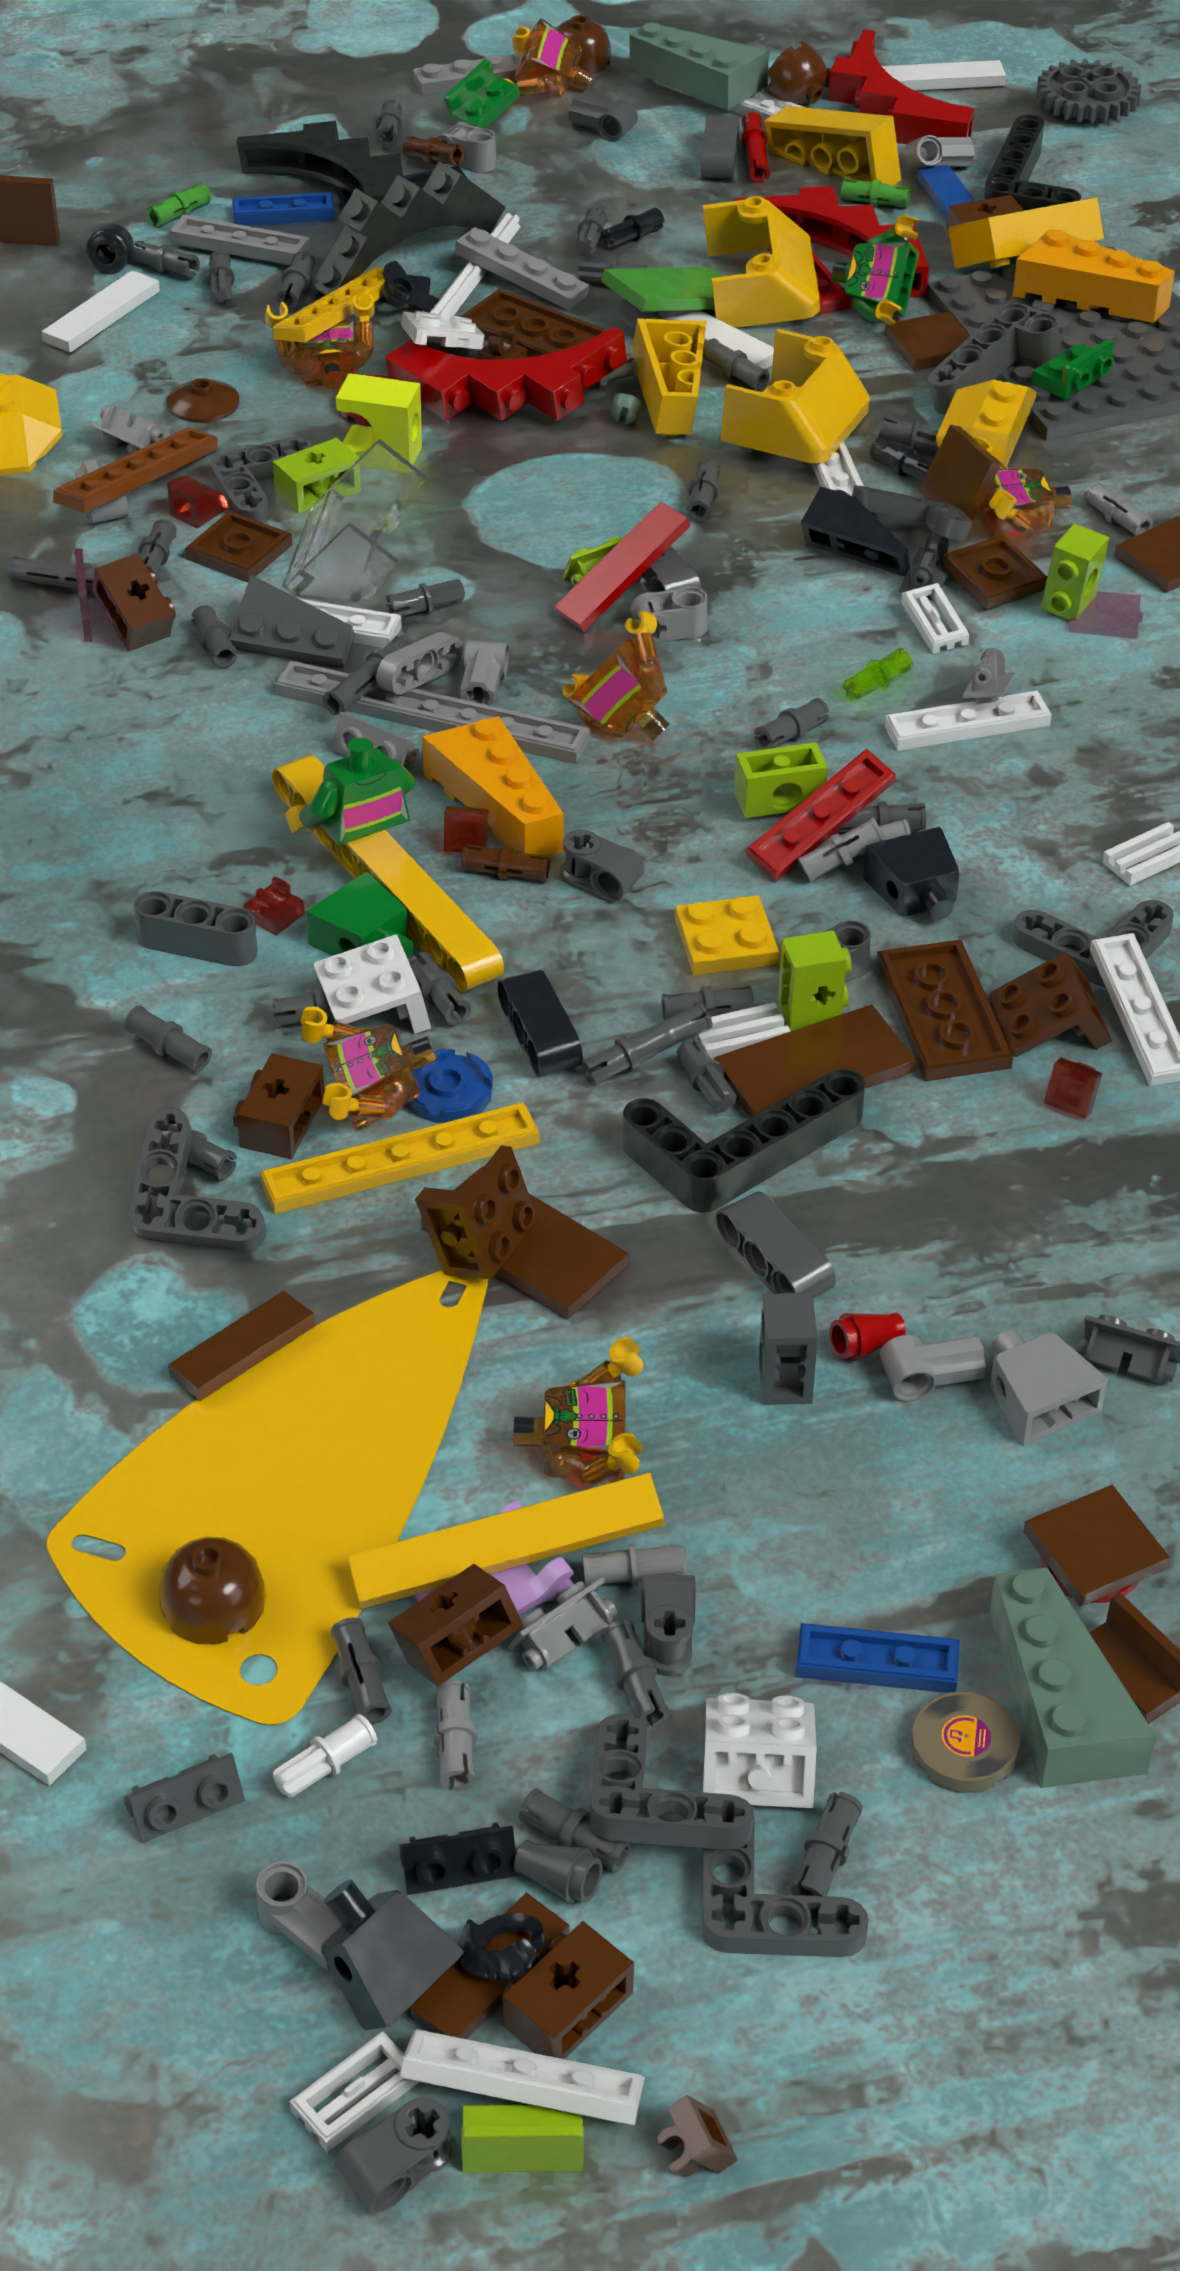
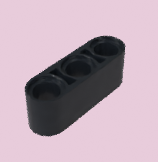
M540 969L499 979L497 991L501 1008L535 1075L539 1077L581 1066L583 1053L579 1037L545 972Z

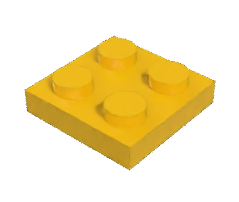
M759 895L675 906V921L693 976L779 965V949Z

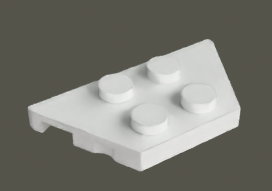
M416 311V314L402 312L401 326L415 344L426 345L427 342L441 343L445 347L483 348L484 334L476 327V324L471 323L472 320L469 318L451 316L450 320L437 318V314Z

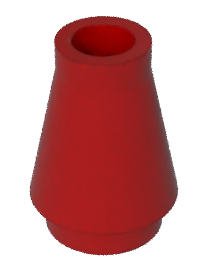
M897 1312L889 1314L843 1313L838 1320L832 1321L829 1328V1338L834 1353L841 1359L848 1358L851 1361H857L881 1349L888 1341L895 1337L906 1335L904 1320Z

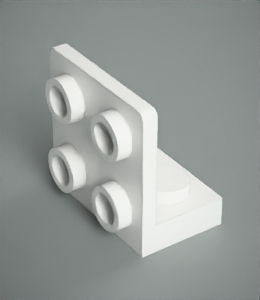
M397 934L314 963L316 974L338 1026L395 1007L400 1020L408 1017L414 1034L431 1029L422 992Z
M725 1693L718 1696V1698H707L703 1792L739 1796L747 1800L750 1805L813 1808L817 1750L814 1704L806 1703L794 1696H778L773 1698L772 1701L750 1700L749 1697L743 1694Z

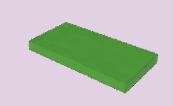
M710 267L604 269L601 281L642 312L715 310L712 278L723 276Z

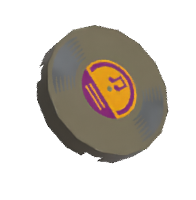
M971 1691L948 1692L931 1699L918 1711L910 1739L912 1756L918 1767L921 1764L923 1769L929 1773V1779L939 1786L958 1792H982L994 1787L995 1782L1001 1780L1004 1776L1006 1779L1014 1771L1021 1746L1018 1724L1008 1709L991 1697Z

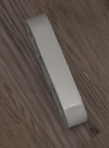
M440 631L388 654L379 664L376 674L377 685L384 690L401 695L454 670L460 662L463 653L461 639Z

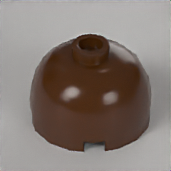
M576 15L556 27V31L568 38L559 70H562L563 67L571 69V75L587 76L604 71L605 63L610 65V40L605 29L597 22L590 20L587 16Z
M800 41L798 43L801 47L794 49L790 46L775 60L767 73V76L771 79L769 87L764 84L763 89L766 94L776 99L805 107L810 103H816L824 94L827 69L822 56L809 43Z
M207 1536L189 1541L175 1551L162 1569L159 1588L160 1608L163 1617L165 1616L170 1622L171 1629L181 1638L197 1644L224 1643L228 1641L229 1634L236 1633L242 1628L245 1634L252 1629L263 1614L266 1594L260 1569L256 1559L237 1542L224 1537Z

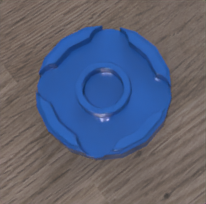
M441 1049L427 1052L413 1060L408 1066V1074L411 1081L418 1086L413 1085L409 1081L407 1074L403 1076L402 1094L407 1107L418 1117L435 1123H445L479 1114L485 1110L492 1100L493 1076L488 1065L478 1056L466 1052V1056L455 1055V1050Z

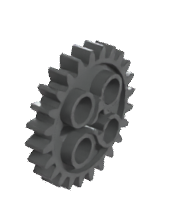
M1072 59L1069 65L1059 62L1058 67L1050 65L1049 71H1042V76H1038L1036 98H1039V104L1045 105L1044 110H1054V116L1065 114V120L1076 117L1077 122L1088 119L1090 123H1094L1095 119H1100L1102 122L1107 123V118L1109 117L1117 121L1119 120V115L1128 117L1129 111H1136V106H1139L1141 84H1138V77H1132L1133 72H1123L1124 67L1122 66L1113 68L1111 62L1101 65L1100 60L1089 63L1087 59H1083L1082 63H1077Z

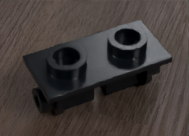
M494 1822L491 1824V1827L459 1832V1835L454 1836L445 1834L422 1839H415V1836L409 1837V1843L399 1844L401 1865L404 1868L407 1895L518 1876L514 1869L516 1850L513 1826L499 1827L498 1822Z

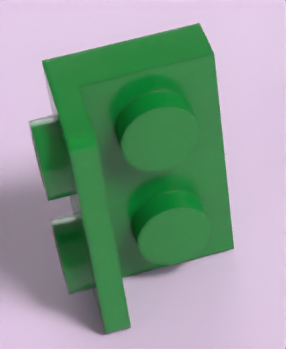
M484 59L444 96V101L451 123L465 122L478 128H487L521 95L518 85L494 75L491 61Z
M1106 339L1093 348L1077 343L1034 369L1031 383L1066 400L1110 373L1114 363V342Z

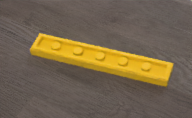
M383 268L369 270L273 326L274 339L306 343L353 315V297L356 294L360 307H366L370 304V294L373 296L374 302L384 296L382 294V286L385 282L382 273Z
M524 1102L263 1170L260 1171V1180L274 1214L492 1157L501 1145L511 1146L513 1151L540 1144V1132Z
M651 1472L351 1554L348 1555V1560L362 1610L437 1589L472 1564H476L487 1573L492 1574L665 1526V1520Z

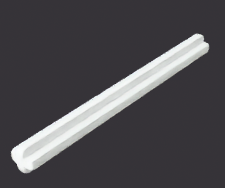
M506 213L490 235L508 244L520 228L518 224L520 218L517 215L512 216ZM469 261L430 313L437 314V318L450 320L451 316L455 315L488 270Z

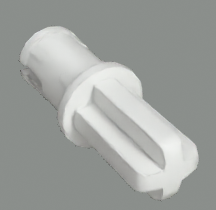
M357 1714L352 1720L326 1737L315 1736L311 1739L309 1748L275 1769L272 1776L276 1787L282 1795L291 1798L328 1774L335 1777L340 1773V1766L367 1748L377 1744V1736L373 1727L364 1716Z

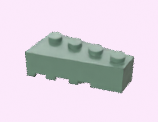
M651 22L644 24L643 27L629 34L630 70L728 111L764 88V84L768 86L769 50Z
M1048 1568L995 1573L989 1613L1041 1788L1148 1774L1156 1735Z

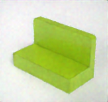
M536 2105L463 2106L461 2137L463 2173L583 2171V2115Z

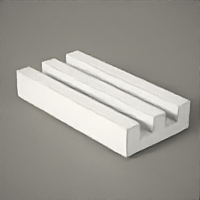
M938 583L902 593L901 603L932 654L939 653L941 646H945L946 650L953 649L955 642H959L961 646L969 644L970 634ZM926 596H931L952 632L948 633L940 619L939 613Z
M1170 822L1162 824L1104 851L1102 863L1131 886L1180 863V831L1173 833L1174 826Z
M773 1002L712 1016L713 1027L694 1035L693 1038L701 1041L708 1055L714 1060L716 1056L791 1032L788 1025L784 1026L785 1019L782 1014H778V1007Z
M382 2031L289 2101L290 2111L297 2119L301 2118L304 2121L306 2130L312 2136L316 2135L319 2138L321 2147L326 2152H329L417 2085L419 2081L400 2078L404 2054ZM384 2054L389 2058L365 2077H359L347 2086L345 2092L320 2111L316 2112L313 2109Z

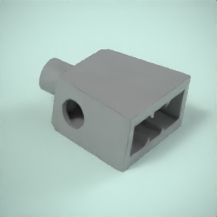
M1007 1329L994 1339L992 1349L997 1355L993 1359L990 1380L991 1392L1022 1446L1102 1412L1108 1379L1057 1334L1046 1333L1025 1342L1015 1329Z

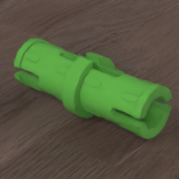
M844 178L842 183L841 200L862 201L870 203L873 207L881 204L907 208L909 204V186L884 184L881 180L877 179L869 182Z
M199 182L183 192L175 191L169 194L168 199L147 208L149 222L158 228L175 218L181 217L183 214L189 215L190 211L211 201L210 190L206 184Z

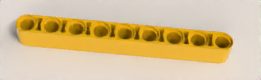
M313 754L272 770L275 790L289 809L298 805H309L320 784L323 782L325 766ZM319 824L315 830L311 831L354 879L364 872L369 873L405 906L407 911L408 937L422 952L430 953L442 971L452 975L457 983V990L461 993L468 992L504 975V963L494 943L386 830L341 845H337Z

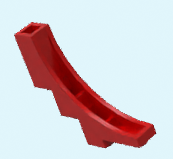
M863 29L858 41H853L851 55H847L846 58L837 56L832 68H827L824 87L829 88L828 101L854 104L855 108H859V113L893 116L896 142L899 144L907 145L913 140L928 135L935 137L972 138L975 108L952 104L926 96L908 88L893 78L880 65L875 56L876 31Z
M833 186L799 188V195L762 196V198L770 201L809 235L811 243L836 250L852 258L854 247L857 244L867 243L869 239L895 226L880 225L873 205L839 206ZM749 197L735 198V201L746 200ZM913 225L912 231L916 232L915 226ZM919 237L916 240L907 239L906 241H909L920 252L909 298L926 297L929 265Z
M612 327L581 344L535 357L510 360L461 357L432 349L426 345L415 344L411 339L386 355L385 360L389 377L401 381L420 383L421 405L445 421L472 403L501 421L528 403L556 421H559L584 404V390L626 363L627 354L624 332L616 327Z

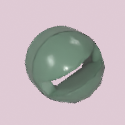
M616 394L611 405L612 417L617 423H619L620 419H625V425H629L635 422L639 416L642 402L630 394Z

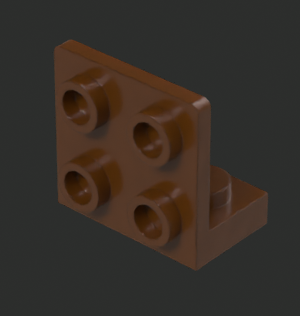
M1067 951L990 993L1003 1035L1014 1057L1031 1050L1070 1028L1074 1030L1079 1038L1086 1035L1095 1049L1112 1041L1090 983Z
M501 1145L465 1192L424 1187L415 1198L443 1272L446 1274L492 1280L537 1220L535 1207L532 1204L521 1169L518 1166L511 1146Z

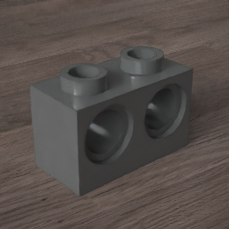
M813 1293L762 1295L758 1362L763 1405L812 1404L818 1341Z

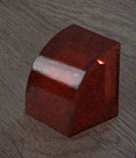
M180 476L167 483L170 515L197 529L228 509L227 500L221 492L192 477Z

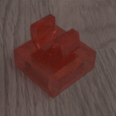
M447 806L444 812V852L463 853L465 844L488 848L489 809Z
M276 876L272 878V883L265 889H257L256 895L243 905V909L249 910L254 915L257 926L276 936L305 914L304 900L291 894L289 883Z
M1060 1057L1054 1063L1043 1103L1086 1119L1092 1113L1103 1073L1079 1061L1075 1063Z

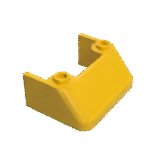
M752 196L746 200L702 205L708 257L772 248L771 255L767 253L758 254L746 264V274L712 278L715 315L717 319L737 328L807 319L819 312V291L809 235L770 201L760 196Z
M777 329L775 331L771 385L763 392L729 384L725 386L720 441L807 463H823L832 457L834 452L838 450L841 442L847 439L869 411L870 395L839 345L834 343L831 338L825 336L811 337Z

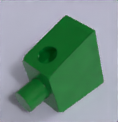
M364 872L306 911L308 944L332 956L397 934L407 959L413 951V942L408 939L407 911L405 906L367 872Z

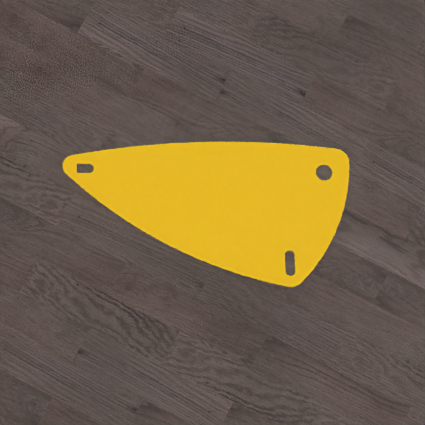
M440 1270L368 1299L317 1324L203 1400L196 1399L158 1428L98 1481L48 1535V1553L61 1577L79 1603L115 1642L139 1662L193 1696L227 1712L260 1724L277 1725L294 1718L301 1711L338 1652L335 1641L330 1633L331 1628L340 1620L357 1618L361 1612L348 1555L398 1542L423 1488L462 1384L480 1320L488 1279L446 1274L443 1270ZM449 1281L467 1286L458 1304L453 1307H445L440 1303V1298ZM79 1535H87L121 1545L125 1548L126 1553L120 1560L112 1561L78 1551L73 1548L72 1541ZM206 1536L224 1537L243 1546L256 1559L265 1584L264 1611L255 1626L245 1634L243 1628L236 1633L229 1634L228 1641L220 1644H197L179 1637L171 1629L170 1622L165 1616L163 1617L159 1601L162 1569L177 1549L189 1541ZM266 1655L276 1662L277 1673L270 1682L262 1685H253L247 1683L241 1677L240 1667L242 1663L251 1656Z

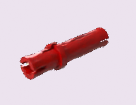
M749 112V121H747L745 115L741 120L743 128L741 141L747 152L751 180L755 183H764L763 174L766 180L771 176L766 152L768 138L762 128L761 116L758 113Z

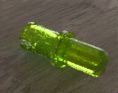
M898 648L880 660L873 659L867 662L864 670L844 681L843 689L846 691V697L850 700L861 699L876 689L884 690L888 688L890 681L911 671L912 668L910 667L913 666V661L910 654L905 649Z

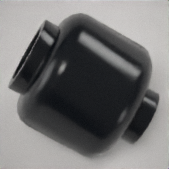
M114 223L101 225L92 233L87 241L86 253L88 260L93 267L101 272L115 273L120 271L131 259L132 247H135L133 237L121 225Z

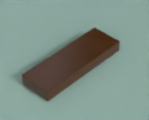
M283 1290L168 1364L170 1377L201 1401L315 1327L314 1313Z
M527 1892L505 1913L528 1914L536 1917L543 1925L544 1943L537 1953L532 1967L526 1972L531 1970L543 1958L546 1948L555 1937L562 1933L569 1934V1924ZM520 1931L503 1933L488 1943L487 1951H504L514 1943H517L519 1939L525 1938L530 1941L532 1936ZM457 1960L411 2006V2018L429 2032L467 2039L503 2003V1992L509 1981H491L476 1977L472 1973L465 1971Z

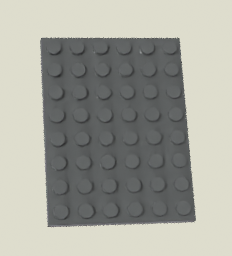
M1103 246V247H1106V248H1109V249H1112V250L1117 251L1114 247ZM1014 264L989 271H975L969 275L944 277L941 280L927 283L926 296L940 313L950 311L970 336L1003 306L1011 303H1021L1056 317L1061 342V353L1077 343L1093 348L1106 339L1114 342V363L1110 373L1066 400L1031 383L1033 370L1046 362H1036L1019 356L995 378L997 381L1027 386L1036 391V398L1028 415V420L1046 441L1180 413V319L1170 308L1154 323L1109 315L1108 308L1105 307L1090 309V311L1077 309V302L1057 298L1056 304L1042 302V295L1027 293L1025 298L1014 297L1013 287L1016 269Z

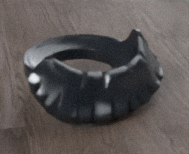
M522 1913L498 1915L488 1919L481 1925L476 1924L471 1919H467L463 1933L457 1943L464 1951L458 1962L465 1971L486 1980L503 1982L521 1978L525 1975V1971L532 1967L537 1953L542 1948L545 1938L543 1925L536 1917ZM520 1931L532 1936L530 1941L525 1938L519 1939L517 1943H514L504 1951H487L488 1943L503 1933Z

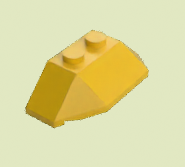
M0 374V476L30 473L37 466L36 461L45 456L63 436L56 389L18 374Z
M990 380L957 389L937 433V446L940 447L950 425L960 426L972 438L980 436L987 440L992 446L990 454L1001 463L1000 469L1006 470L1035 401L1036 391L1027 386L997 380ZM995 478L991 486H998ZM990 486L988 491L995 493L997 491L994 489L995 487Z

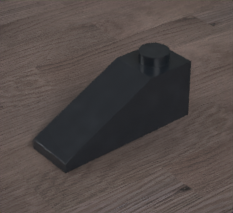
M822 486L819 488L801 520L805 544L905 577L910 568L908 549L856 497L843 490H832Z

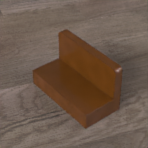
M1121 1593L1115 1595L1110 1599L1106 1622L1089 1633L1149 1724L1180 1703V1649Z

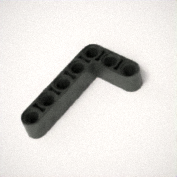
M1026 114L1015 119L985 182L984 199L1012 195L1024 211L1081 200V194L1074 189L1029 182V178L1041 155L1044 120L1041 117Z
M847 1068L833 1070L708 1143H705L660 1103L648 1098L635 1099L625 1105L623 1110V1150L687 1208L700 1213L711 1212L860 1124L863 1118L865 1079L855 1070Z

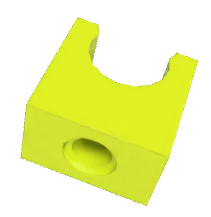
M349 373L336 396V409L343 413L352 412L359 414L368 420L372 427H365L359 424L352 425L343 444L360 457L361 465L410 472L422 448L420 383Z

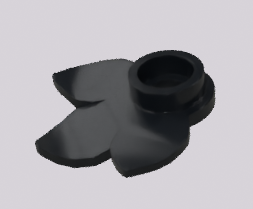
M391 261L384 266L382 273L385 282L382 286V294L390 305L397 308L412 307L419 311L431 312L439 299L429 295V277L407 275L397 261Z

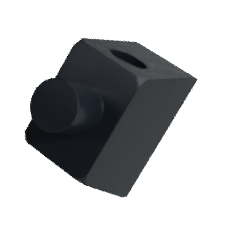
M940 827L866 845L863 878L899 915L909 916L927 911L932 919L942 920L951 914L954 908L953 903L957 900L959 868Z
M352 1879L336 1887L324 1900V1903L342 1926L322 1944L321 1953L364 2030L390 2027L464 1954L461 1947L404 1893L398 1890L377 1893L367 1900Z

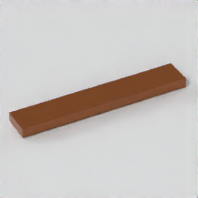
M187 427L54 489L53 503L86 513L216 451L218 437Z

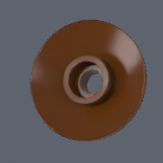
M198 378L180 384L167 396V407L172 415L181 420L195 423H207L224 419L234 413L239 406V394L234 387L222 381Z

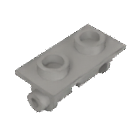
M114 404L102 408L99 425L88 422V425L101 431L98 438L116 447H119L121 441L128 444L126 451L130 453L165 438V432L159 424L137 416L131 428L136 415Z
M988 648L983 652L981 662L972 670V680L963 693V698H975L977 703H992L998 701L999 697H1004L1015 677V672H1006L1005 656L1001 650Z
M340 712L332 751L348 757V742L354 738H367L372 741L373 748L380 749L389 759H397L403 766L407 763L413 764L417 760L419 750L414 747V743L409 741V739L347 713Z
M603 1577L587 1588L582 1581L577 1582L557 1597L558 1607L546 1615L539 1608L522 1619L524 1627L518 1630L519 1634L507 1647L509 1652L522 1645L526 1650L522 1653V1657L527 1667L532 1671L538 1668L546 1670L576 1648L565 1631L570 1629L581 1645L603 1631L606 1626L613 1623L612 1618L618 1614L614 1603L609 1598L601 1600L596 1593L605 1582Z

